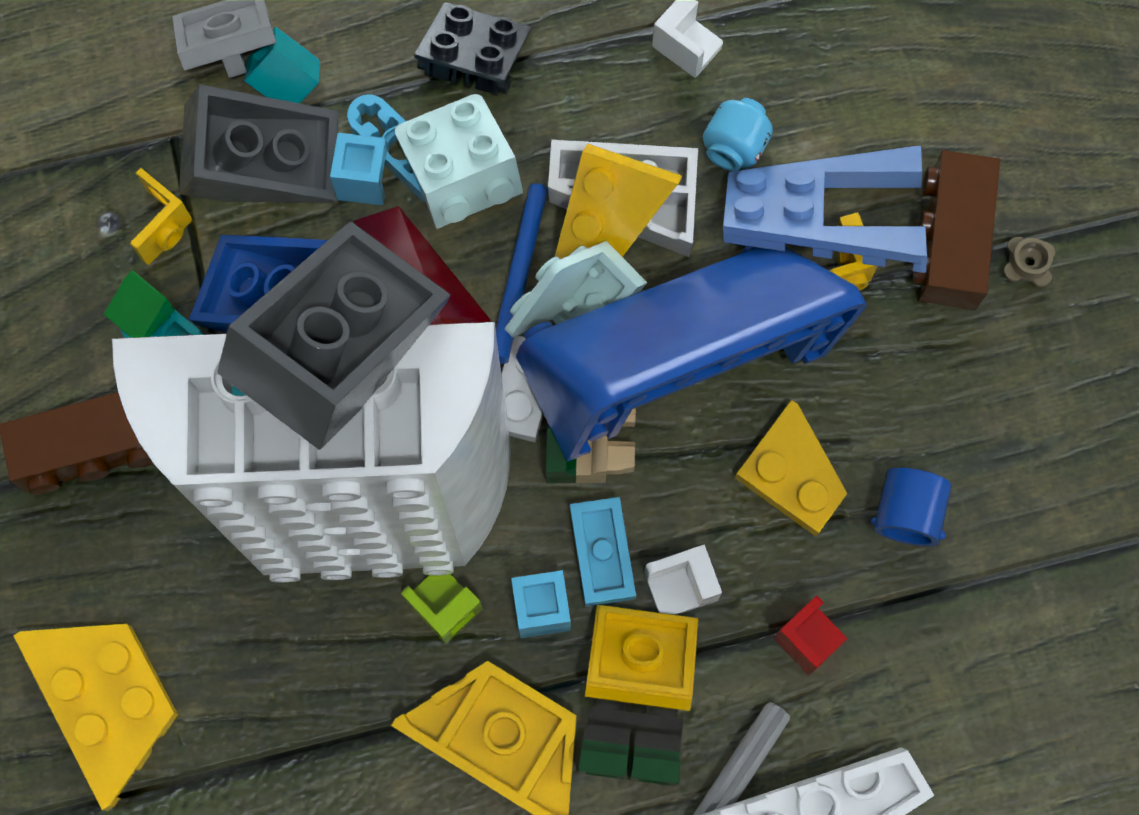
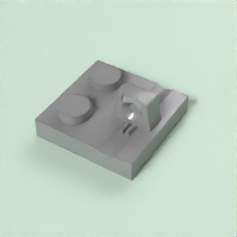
M224 0L172 16L177 54L184 71L222 59L228 77H235L247 73L242 53L276 43L265 0Z

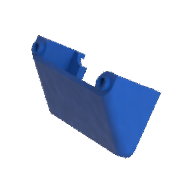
M747 246L739 255L559 324L552 325L551 322H543L535 325L525 332L524 337L526 340L519 346L516 358L568 462L590 453L591 448L588 440L595 441L605 435L608 439L617 436L632 409L780 349H784L791 364L801 359L807 364L826 356L866 309L867 303L857 286L786 246L785 252Z

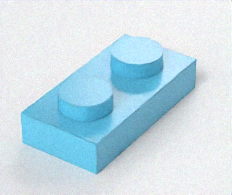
M620 497L570 504L585 607L636 599Z

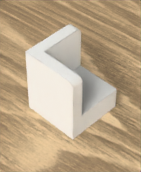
M675 0L654 24L652 47L696 78L722 49L723 41L696 21L698 1Z
M705 545L646 564L644 575L658 613L679 615L717 602L722 594Z

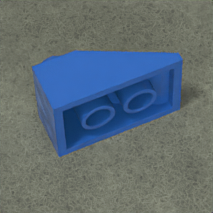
M221 235L189 321L198 326L227 333L231 323L328 240Z

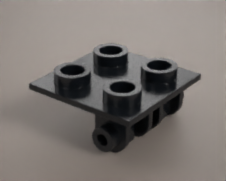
M444 2L414 54V58L418 59L417 68L424 70L425 76L428 77L432 76L449 81L451 78V83L456 85L459 83L464 72L466 73V88L472 87L477 76L475 89L491 93L494 96H497L499 92L507 94L512 81V76L509 73L531 31V26L517 23L509 18L496 17L471 10L464 5H453Z

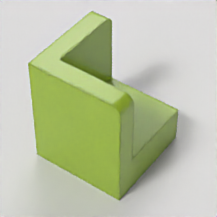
M451 574L429 575L414 590L407 586L401 592L404 600L445 644L483 610L481 601L467 586L463 588Z

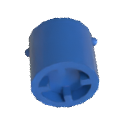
M888 469L885 475L877 516L871 519L874 531L885 538L904 544L927 547L937 546L940 544V540L946 538V533L942 530L952 487L950 481L934 473L918 469Z

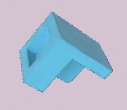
M346 133L337 134L330 179L337 200L384 205L385 193L382 177L388 148L386 138Z
M563 570L511 578L520 639L571 630Z

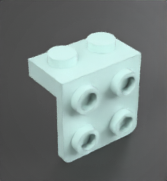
M473 94L401 123L395 128L397 141L421 187L429 216L436 229L450 223L459 222L467 216L493 205L505 203L512 197L523 193L515 155L481 95Z
M607 241L590 248L581 246L568 257L559 259L557 256L551 258L539 269L535 276L539 282L532 291L524 294L512 306L510 313L513 317L505 327V330L511 337H515L543 322L553 320L556 324L637 294L647 282Z

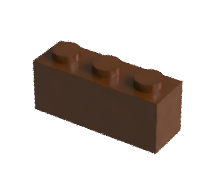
M943 150L935 166L927 167L922 193L923 195L930 196L928 211H922L919 220V226L926 227V273L913 271V284L920 285L918 302L976 310L987 295L1000 158Z
M118 392L0 424V435L9 480L24 492H29L32 495L56 491L60 488L59 483L77 478L80 481L98 480L108 476L110 469L128 465L130 468H141L154 464L139 443L126 417Z

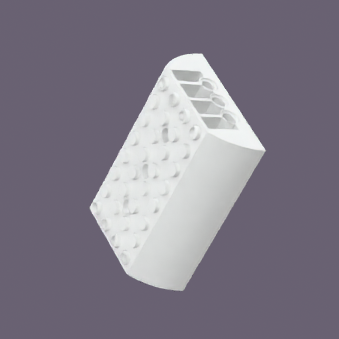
M495 322L429 325L387 376L383 385L374 392L361 410L321 450H318L247 395H232L233 385L217 373L227 334L112 339L113 366L118 393L126 417L139 443L155 466L263 575H269V580L272 582L300 581L301 574L321 573V579L345 580L352 577V571L372 570L373 577L392 578L402 576L403 569L423 568V574L425 575L454 573L455 566H466L480 549L496 521L507 490L511 445Z

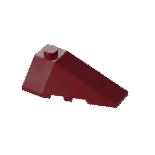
M399 206L354 220L356 226L450 294L446 305L429 325L491 322L487 314Z

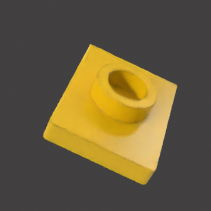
M140 168L136 175L144 188L165 206L130 243L139 258L149 266L163 251L172 249L180 241L184 229L190 224L192 218L180 199Z

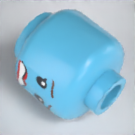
M743 98L741 101L728 100L722 102L702 136L704 146L707 148L708 158L717 166L728 171H738L740 168L753 167L759 160L773 134L772 123L765 115V108L757 101L749 98Z

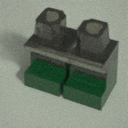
M595 698L594 707L588 708L578 774L624 780L627 771L630 734L633 733L634 744L629 780L677 786L680 778V749L683 719L677 718L678 709L646 705L645 714L625 711L626 702Z

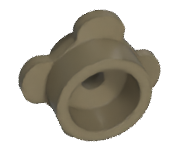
M1012 238L1007 244V250L1010 253L1009 264L1003 269L1006 279L1010 282H1017L1019 280L1030 281L1036 287L1048 285L1052 279L1049 268L1055 256L1054 247L1050 243L1038 238ZM1025 259H1032L1033 265H1027Z

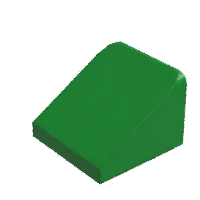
M131 270L122 281L104 316L129 337L144 338L151 337L175 309L165 296Z

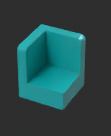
M275 27L273 32L276 43L257 48L248 56L246 62L247 73H245L244 81L265 97L300 103L319 83L320 60L279 28Z

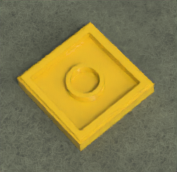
M597 604L585 697L690 711L693 696L698 618Z

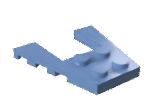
M921 146L731 171L728 173L723 222L724 242L784 252L785 244L812 247L813 256L832 259L833 251L863 255L862 264L886 267L887 259L913 263L914 272L926 273L927 245L925 226H824V188H921Z

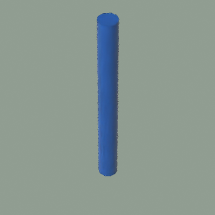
M531 184L529 186L497 322L496 337L500 364L509 362L514 337H511L506 332L505 327L513 317L510 313L512 306L524 295L548 192L547 187L541 184Z

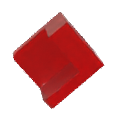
M817 595L773 637L808 676L848 639L819 609L824 602Z

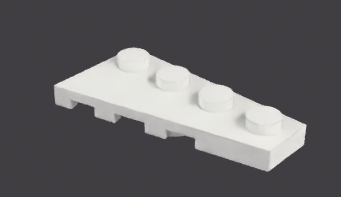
M900 747L701 815H906L932 798L934 794L909 751Z

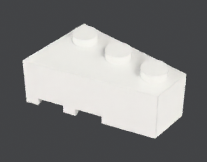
M551 140L548 181L549 202L565 209L568 208L582 151L587 144L682 175L679 184L638 237L684 256H690L693 245L698 148Z

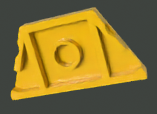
M128 624L32 630L16 633L13 636L101 809L105 811L112 809L120 800L118 796L136 770L140 771L151 755L152 747L157 739L165 735L178 716L132 626Z
M489 661L467 673L463 679L455 684L448 685L431 696V699L407 714L403 713L395 718L391 724L393 728L530 814L569 815L576 715Z

